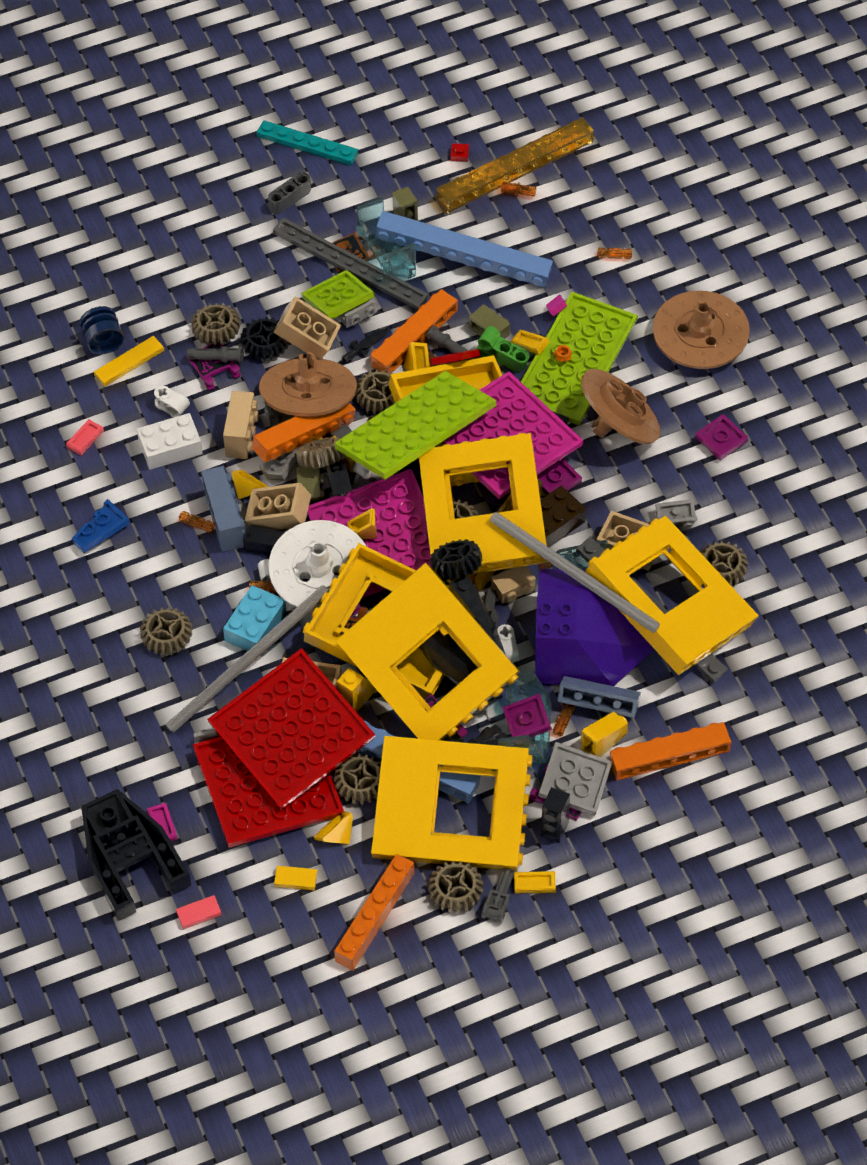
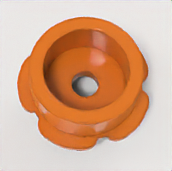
M560 345L556 348L554 356L557 361L567 362L571 359L572 351L568 346Z

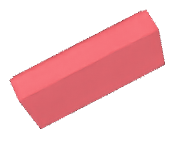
M88 419L66 443V447L82 456L104 432V428Z
M215 895L176 909L183 929L222 915Z

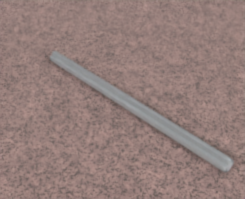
M498 512L491 515L490 521L649 631L655 633L659 629V622Z
M321 585L166 723V727L172 733L175 732L320 603L324 593H329V590L324 585Z

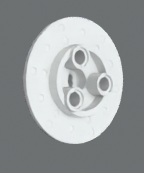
M327 520L301 523L286 531L274 545L269 558L271 583L284 601L297 608L321 585H324L330 591L332 580L334 577L338 578L339 576L334 574L339 572L343 563H347L350 550L352 548L355 549L358 543L366 545L358 534L340 523ZM303 579H309V581H307V582H303V581H301V580H303ZM321 602L318 603V604H317L311 611H309V612H314L315 608H316V607L319 608L322 603H321Z

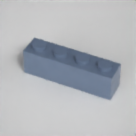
M564 676L560 683L557 702L609 713L615 712L618 715L635 718L641 692Z

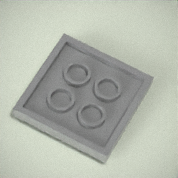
M555 742L538 796L546 799L551 787L570 793V808L595 816L612 761Z

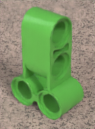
M488 326L478 340L479 345L476 349L479 350L480 356L477 357L482 358L494 355L498 363L516 372L524 371L529 359L528 352L500 337V332L495 327Z

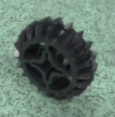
M266 316L265 319L259 317L257 321L252 319L251 323L246 324V328H243L241 334V345L250 358L255 357L256 360L262 358L263 361L269 358L272 361L273 357L279 358V354H284L285 350L288 349L289 342L274 333L279 320L275 321L274 317L268 319Z
M461 539L458 541L453 540L450 543L446 542L445 545H440L439 549L434 550V553L431 554L430 566L440 579H450L453 581L458 578L460 580L462 577L473 574V571L479 570L483 561L482 553L478 544L474 543V541H469L468 539L464 541Z

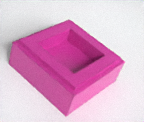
M559 294L546 307L552 316H555L567 307V304Z

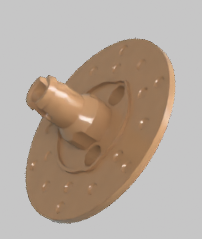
M689 291L670 298L659 308L653 322V336L662 353L672 361L689 368L710 369L728 364L743 352L749 339V323L743 310L731 299L710 291Z
M307 352V358H303L301 353L298 359L288 360L275 365L262 376L259 383L260 396L268 406L284 414L303 417L335 412L351 402L357 391L355 376L349 369L334 361L316 358L312 352Z
M589 369L582 375L581 386L584 395L599 415L591 426L592 428L596 427L593 432L597 436L605 437L607 433L615 429L628 439L641 444H653L659 438L660 426L658 420L646 403V397L642 392L633 389L618 377L600 369Z

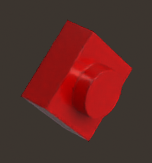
M452 143L451 161L468 162L469 144Z

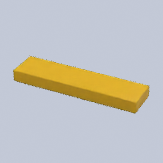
M152 336L95 370L94 376L105 387L162 353L164 347Z

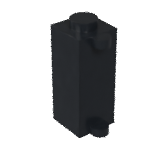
M249 525L246 529L244 540L245 551L270 555L274 545L285 531Z

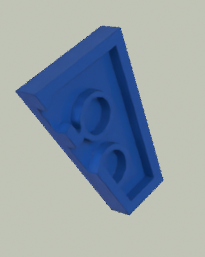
M108 499L104 502L101 510H97L93 514V519L89 523H85L72 538L73 544L83 553L130 524L129 519Z

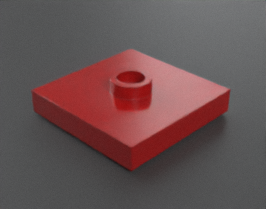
M478 349L438 356L431 359V364L460 362L464 359L480 356V352Z

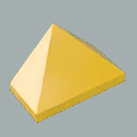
M409 343L403 366L407 371L430 367L427 343Z
M233 470L232 472L238 499L251 496L252 489L269 487L244 470Z
M371 508L349 520L347 527L358 534L361 539H377L375 509Z
M344 811L342 816L333 818L313 836L314 839L323 842L350 844L353 821L352 813Z

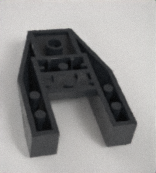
M462 577L460 580L457 579L450 583V591L505 654L497 628L478 590L470 579ZM438 630L419 646V649L431 665L457 685L478 668L449 633L443 635ZM515 682L511 685L507 683L502 689H508L509 687L513 686Z
M116 789L81 806L89 865L117 921L136 913L134 900L118 872L150 856L154 859L173 894L191 886L190 874L163 827L120 790Z

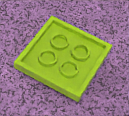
M348 270L301 293L302 298L308 304L331 319H335L339 315L351 311L353 308L374 298L373 291Z

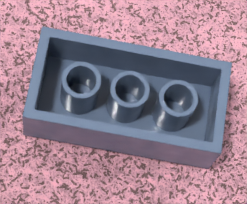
M224 466L201 471L204 494L222 552L244 547L243 540L246 537L243 517H240L239 514L240 507L238 502L235 501L236 495L234 488H231L229 472L225 473Z

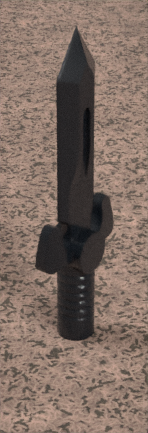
M388 327L378 328L360 341V344H358V340L352 341L350 346L353 349L342 356V360L346 363L354 356L360 354L365 357L369 353L368 348L387 334Z

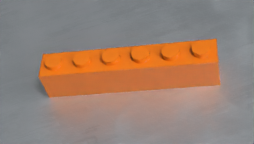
M442 289L433 294L430 300L425 305H421L418 311L413 316L411 315L401 327H398L392 336L386 338L378 349L373 350L370 356L371 367L379 372L385 369L386 373L390 371L393 373L405 362L409 343H425L427 341V332L432 326L435 325L439 329L458 311V300Z
M348 403L343 408L329 414L293 417L254 435L252 449L264 463L274 460L278 456L289 453L303 444L320 439L323 435L333 432L345 424H351L354 420L356 409Z
M724 722L711 723L706 727H695L686 732H675L670 736L662 738L656 737L651 741L636 742L627 747H617L610 751L609 760L612 761L611 767L616 781L730 752L731 739Z
M398 854L395 855L334 951L335 962L354 971L414 876V862Z

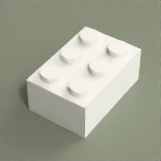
M190 413L137 428L139 444L149 470L203 454L201 440Z

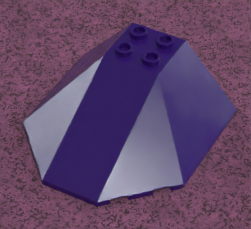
M540 569L536 613L535 684L560 685L563 677L567 676L615 686L654 650L626 617L609 602L560 569Z

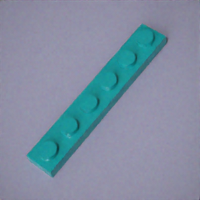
M263 120L256 132L259 138L352 166L358 155V149L265 120Z

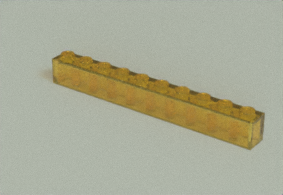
M583 117L574 120L535 141H531L504 156H500L496 160L436 188V200L448 214L594 142V130Z

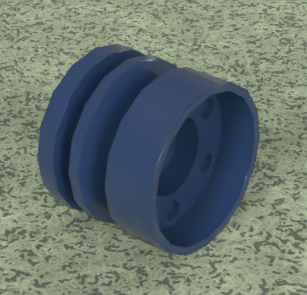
M98 306L91 308L81 316L79 325L85 337L87 347L92 353H111L123 344L124 334L116 313L112 308Z

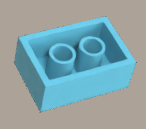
M251 585L223 628L225 641L246 651L250 650L281 622L287 612L286 601L281 597Z

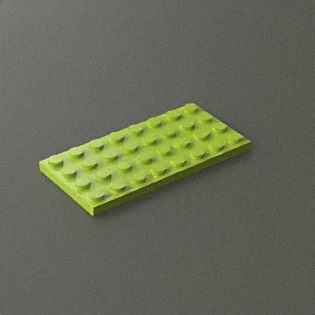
M571 292L566 300L567 307L560 311L546 336L550 343L540 355H535L521 383L551 411L569 417L568 422L580 426L591 406L582 390V375L589 369H600L609 373L638 320V315ZM560 345H566L572 351L571 359L567 362H559L554 356L556 348Z
M444 371L336 441L335 449L383 479H387L494 408L496 400L449 372Z

